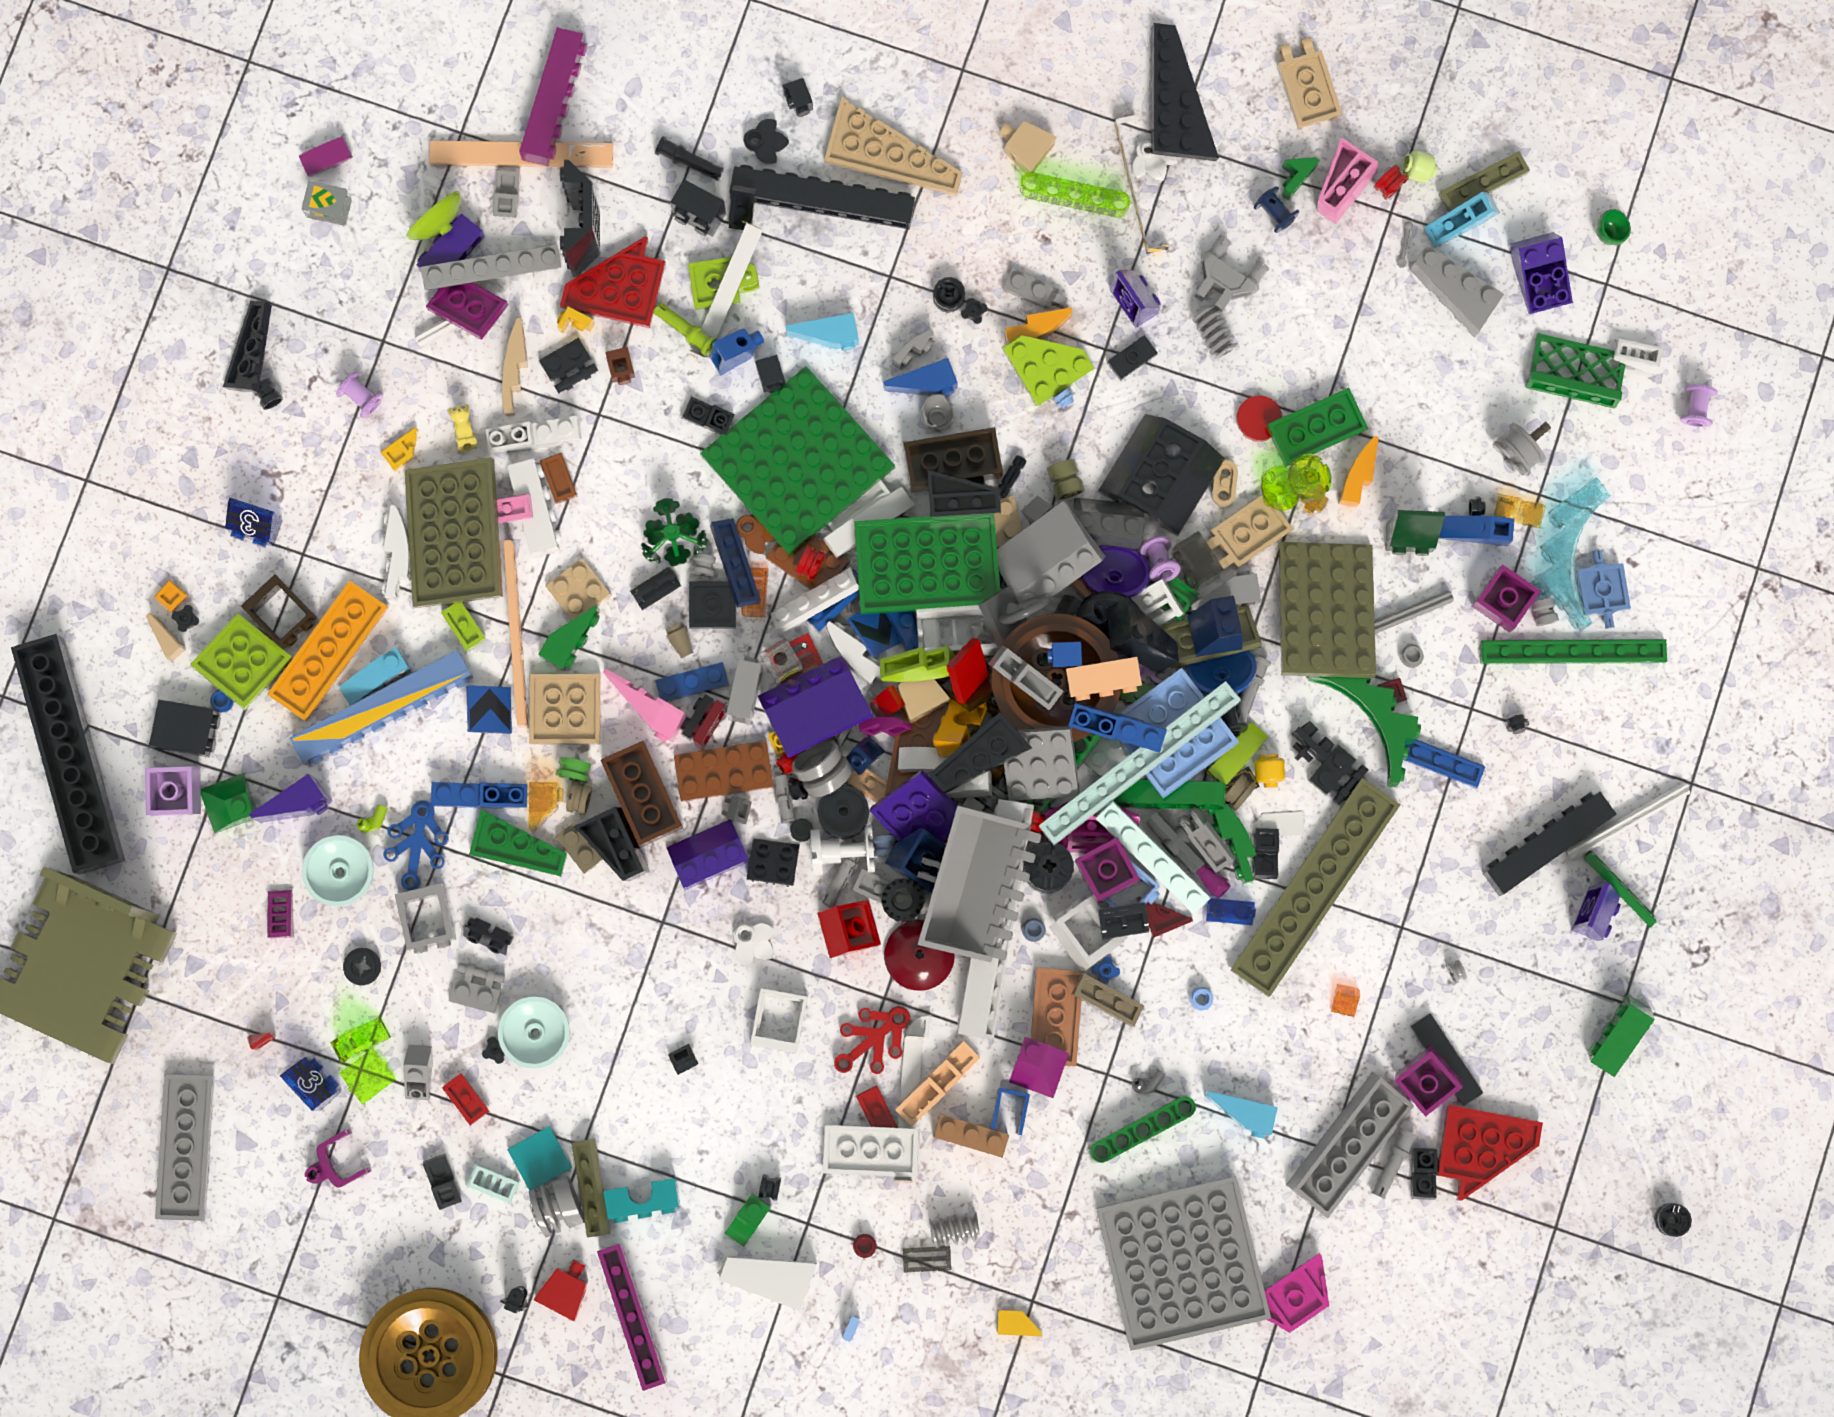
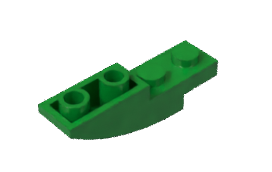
M1226 803L1223 810H1207L1208 815L1213 816L1214 824H1212L1214 830L1223 841H1230L1227 847L1236 857L1237 866L1234 867V872L1237 880H1241L1242 885L1254 881L1248 859L1255 857L1256 852L1242 822Z

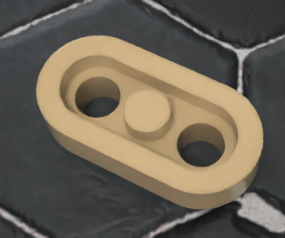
M1224 460L1213 478L1212 500L1220 507L1231 505L1236 496L1238 468L1230 460ZM1227 470L1229 472V476L1224 477L1221 474V471ZM1219 493H1226L1227 498L1221 499Z

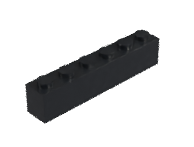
M1592 792L1587 793L1580 798L1582 802L1577 807L1569 806L1561 812L1563 817L1557 821L1552 818L1542 825L1544 830L1539 834L1534 831L1523 839L1526 842L1519 848L1517 845H1514L1504 852L1506 857L1501 861L1496 858L1486 865L1488 870L1482 874L1498 896L1510 891L1617 815L1601 792L1595 794Z

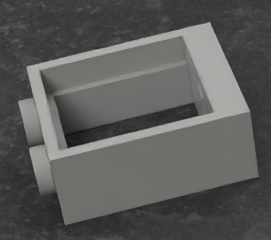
M744 657V660L738 659L726 713L729 721L748 725L752 724L763 673L762 664L758 663V659Z
M442 883L394 894L408 951H414V954L427 952L430 946L437 945V948L451 946V941L456 940L447 895ZM438 896L446 934L413 942L405 904Z

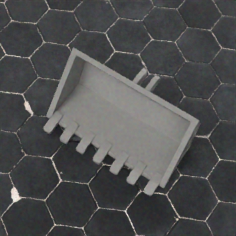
M958 805L942 861L939 862L926 857L922 858V863L939 869L937 876L924 871L918 872L917 877L934 882L935 885L917 945L991 962L992 958L1006 960L1007 951L995 947L998 938L1007 941L1012 940L1013 932L1002 929L1001 926L1004 918L1011 921H1017L1018 912L1007 909L1009 899L1022 902L1024 899L1023 892L1012 888L1015 879L1023 882L1029 881L1030 874L1018 870L1021 860L1030 863L1035 861L1036 855L1025 851L1024 847L1026 840L1039 843L1041 834L1029 831L1030 824Z

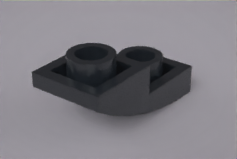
M691 396L681 419L710 431L726 434L735 414Z
M1413 1148L1411 1199L1435 1200L1437 1198V1149Z

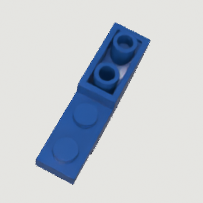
M1075 703L1068 725L1069 727L1108 739H1117L1159 753L1167 732L1166 728L1146 723L1138 718Z
M431 782L430 807L470 809L527 808V784Z

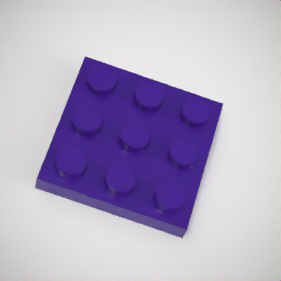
M922 769L872 805L870 812L898 841L919 828H923L943 842L949 837L957 805Z

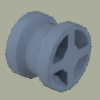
M893 835L873 837L872 840L875 844L874 856H889L894 848L896 838Z

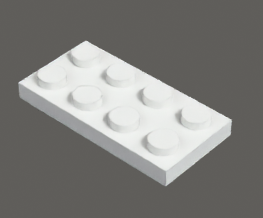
M825 1125L823 1173L918 1177L920 1129Z

